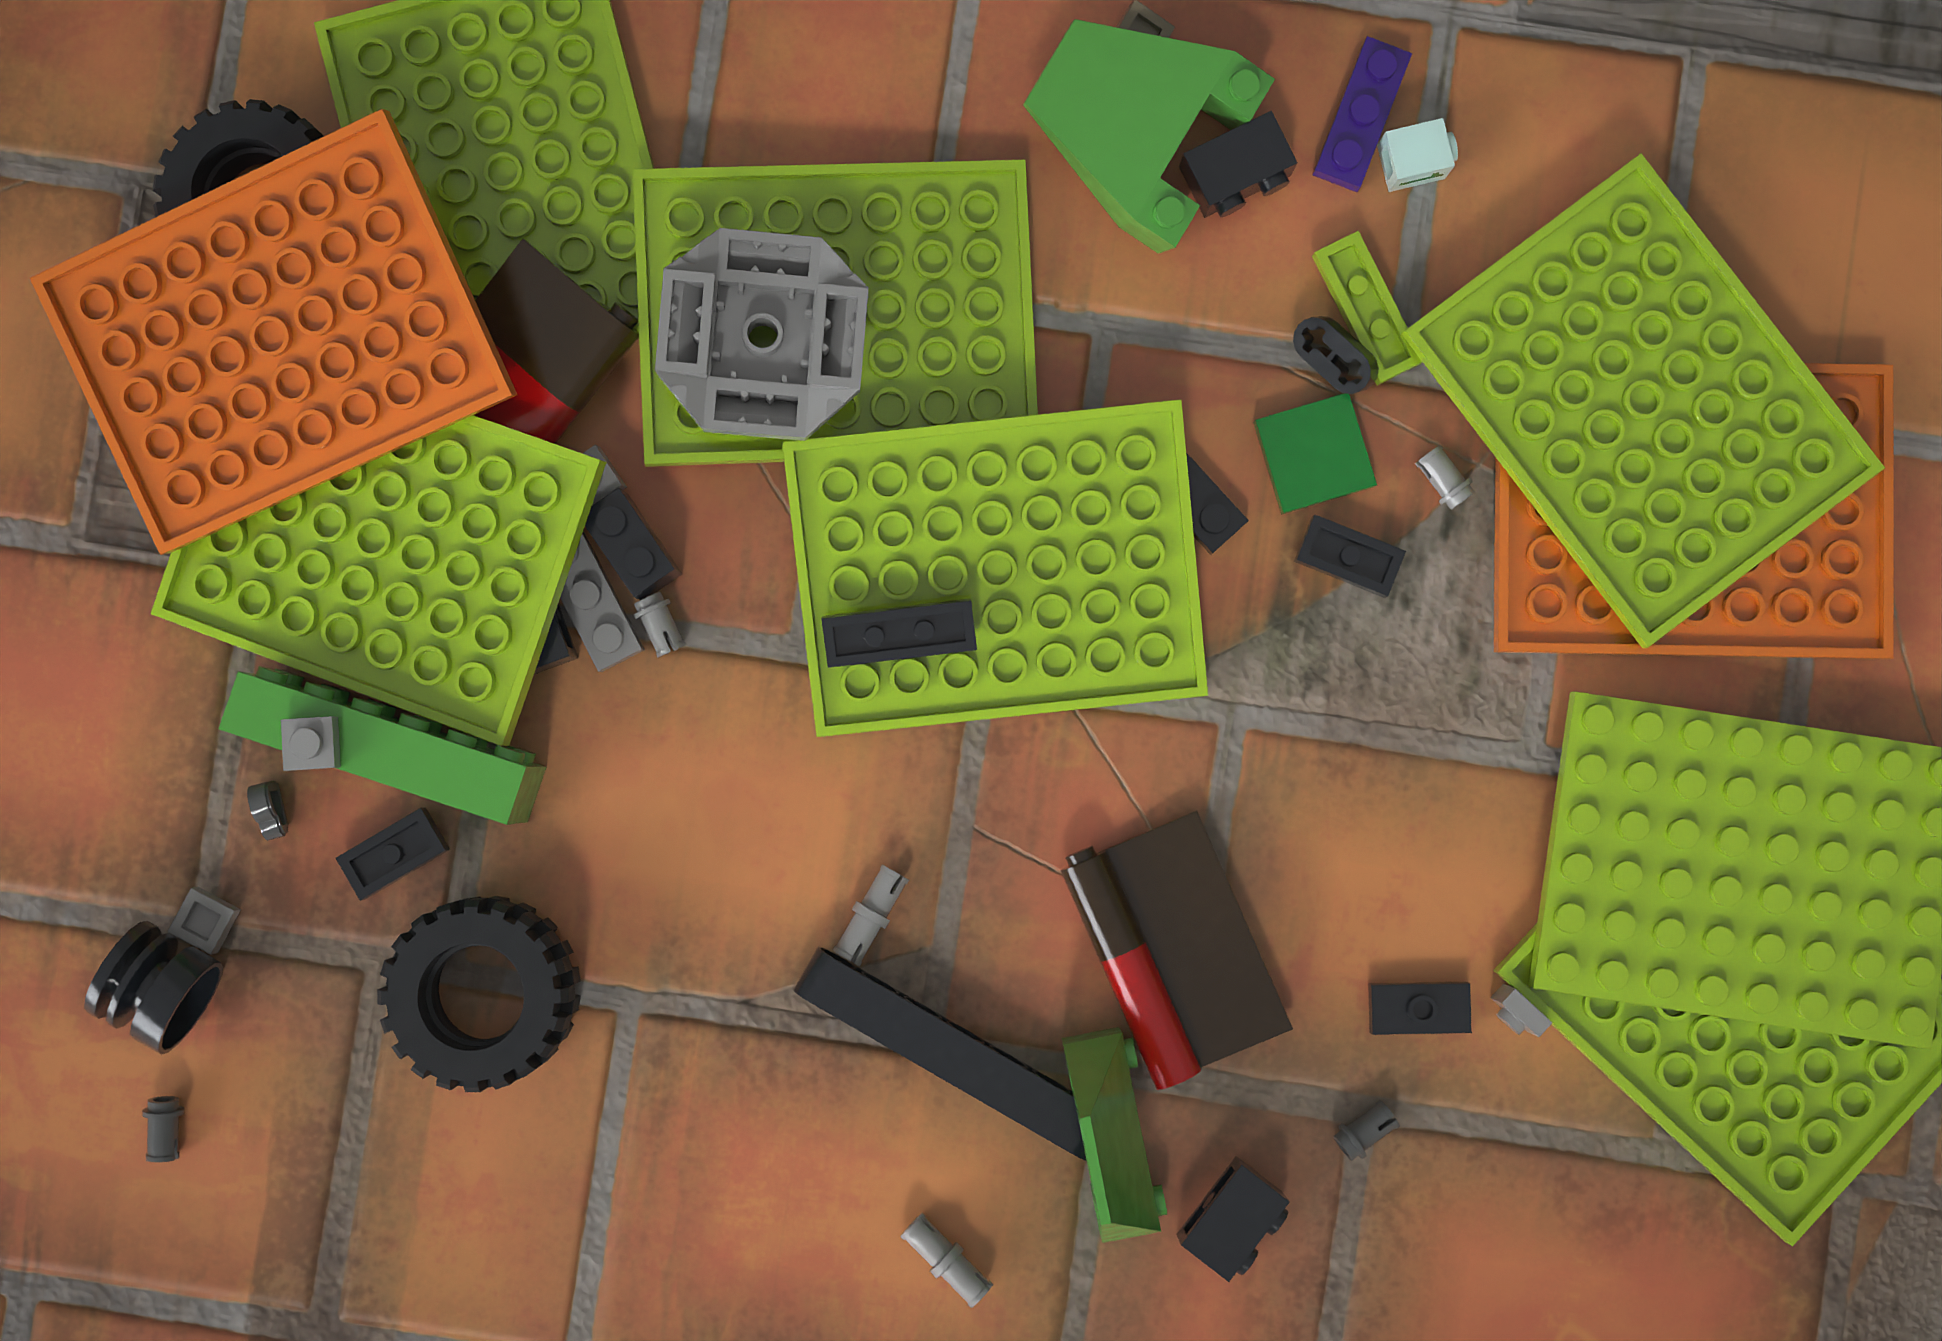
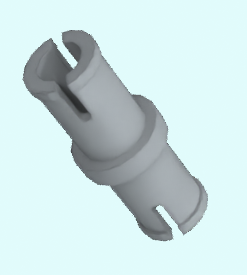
M881 865L878 875L862 902L856 901L852 910L856 913L838 944L834 946L833 951L860 966L880 928L886 929L890 920L887 919V916L909 880L888 867Z
M921 1213L900 1237L906 1240L932 1266L930 1272L936 1279L942 1276L971 1308L974 1307L990 1290L993 1283L990 1280L988 1281L961 1254L964 1249L957 1242L952 1245L925 1218L926 1216Z

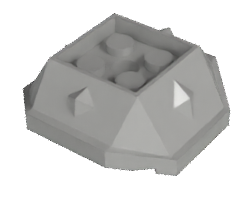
M719 228L684 256L677 258L663 269L655 372L704 432L805 441L860 393L869 288L849 269L844 261L821 237ZM759 326H767L776 332L777 339L771 346L759 348L754 346L748 339L751 331Z

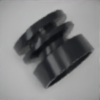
M143 921L128 930L106 956L91 981L85 996L84 1009L98 1019L106 1017L108 1024L116 1029L124 1027L133 1020L130 1030L132 1038L162 1055L175 1048L200 1019L216 992L221 980L223 966L221 962L193 946L187 947L177 954L179 942L176 936L170 933L161 934L162 932L158 926L149 921Z

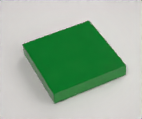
M1344 393L1259 418L1253 422L1281 515L1377 486L1349 394Z

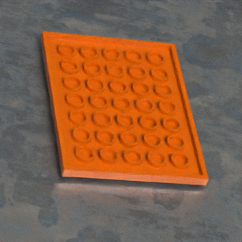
M380 109L30 277L32 285L160 555L174 552L518 395L391 113L385 109Z
M1805 363L1881 461L1885 469L1648 648H1642L1495 457L1494 653L1894 659L1893 365Z

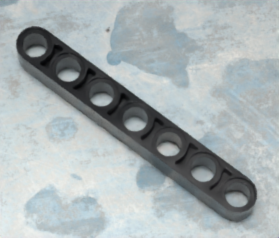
M822 947L816 949L793 989L796 994L1067 1152L1087 1161L1072 1090L835 953Z

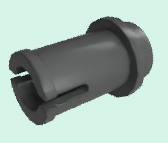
M160 1096L150 1098L147 1102V1108L142 1110V1116L148 1118L146 1161L170 1162L180 1158V1152L178 1151L179 1116L184 1114V1107L179 1106L178 1097Z
M1379 1100L1375 1106L1349 1125L1345 1126L1341 1123L1338 1126L1340 1131L1333 1138L1351 1161L1357 1156L1363 1159L1366 1157L1365 1150L1394 1129L1399 1128L1400 1125L1397 1119H1392L1394 1115L1390 1109Z

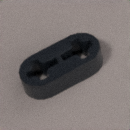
M1317 316L1305 319L1297 326L1293 337L1295 350L1300 357L1335 389L1342 393L1353 394L1367 390L1375 383L1379 370L1376 358L1338 322L1330 317ZM1324 329L1326 333L1323 335L1322 340L1333 351L1330 352L1325 347L1313 349L1311 344L1314 337L1310 334V331ZM1341 357L1347 363L1359 360L1362 365L1359 367L1358 373L1362 376V379L1348 381L1346 376L1349 373V369L1339 358Z

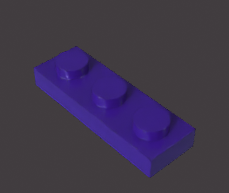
M1366 37L1314 169L1313 176L1355 192L1359 191L1412 53L1374 38Z

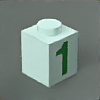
M1443 118L1386 131L1377 144L1388 192L1443 180L1455 167L1454 161L1458 159L1456 138L1452 132L1446 131Z

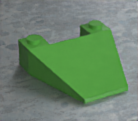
M1074 19L1024 101L1023 106L1117 226L1159 254L1176 248L1200 207L1198 203L1160 178L1200 110L1204 111L1230 130L1251 121L1275 79L1236 51Z
M1119 1027L1061 1038L1070 1085L1076 1104L1102 1243L1161 1232L1158 1216L1167 1215V1208L1162 1185L1152 1186L1129 1070L1138 1067L1133 1039H1123Z

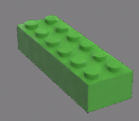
M258 666L256 674L238 671L219 730L282 750V719L335 716L338 717L341 768L337 769L506 825L529 821L546 770V766L534 763L535 753L511 745L507 747L496 745L495 749L487 747L489 741L463 731L449 729L448 733L441 732L443 724L414 714V716L401 713L400 718L394 716L397 709L394 706L371 699L366 701L355 697L350 702L348 701L350 692L311 682H306L305 686H302L303 676L277 668L273 670Z

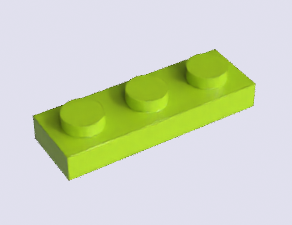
M1356 231L1314 252L1312 258L1351 335L1368 349L1377 360L1379 370L1375 381L1376 385L1378 386L1421 365L1423 362L1401 335L1408 327L1360 232Z

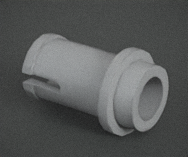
M1441 445L1415 463L1417 468L1421 469L1442 497L1439 500L1441 505L1446 503L1452 510L1475 493L1470 486L1473 482L1472 479L1465 480L1443 451Z
M661 592L634 603L637 610L634 617L635 619L641 618L656 650L657 658L671 652L663 633L666 634L673 651L687 645L685 640L682 639L667 605L671 604L670 599L664 600Z

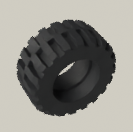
M249 99L246 102L245 109L236 100L220 103V112L217 114H213L208 109H205L194 116L197 122L196 125L189 130L182 125L173 135L178 140L173 150L164 149L158 162L165 167L163 176L155 175L153 182V192L162 197V201L155 202L153 205L155 217L232 181L240 172L252 165L272 162L324 137V135L305 118L301 119L293 110L279 104L272 108L264 100Z
M481 896L436 907V910L423 914L411 923L412 928L408 932L398 936L391 946L396 952L392 958L384 960L380 972L381 976L387 978L385 987L377 989V1004L387 1006L388 1016L380 1019L384 1034L393 1030L398 1043L391 1048L399 1059L409 1056L415 1062L411 1071L422 1079L429 1075L436 1077V1086L452 1090L457 1086H463L465 1092H482L489 1087H494L496 1090L511 1085L522 1077L524 1078L548 1061L559 1050V1044L568 1037L574 1025L571 1022L572 1015L579 1010L581 996L575 994V984L580 982L581 979L579 967H572L568 955L574 952L568 940L561 942L555 934L558 927L549 918L541 919L535 915L536 908L524 902L515 904L510 902V898L493 896L481 898ZM488 946L499 951L512 962L520 975L524 990L522 1013L514 1026L500 1036L489 1039L469 1036L459 1030L449 1020L443 1010L439 995V982L442 970L451 956L466 947Z

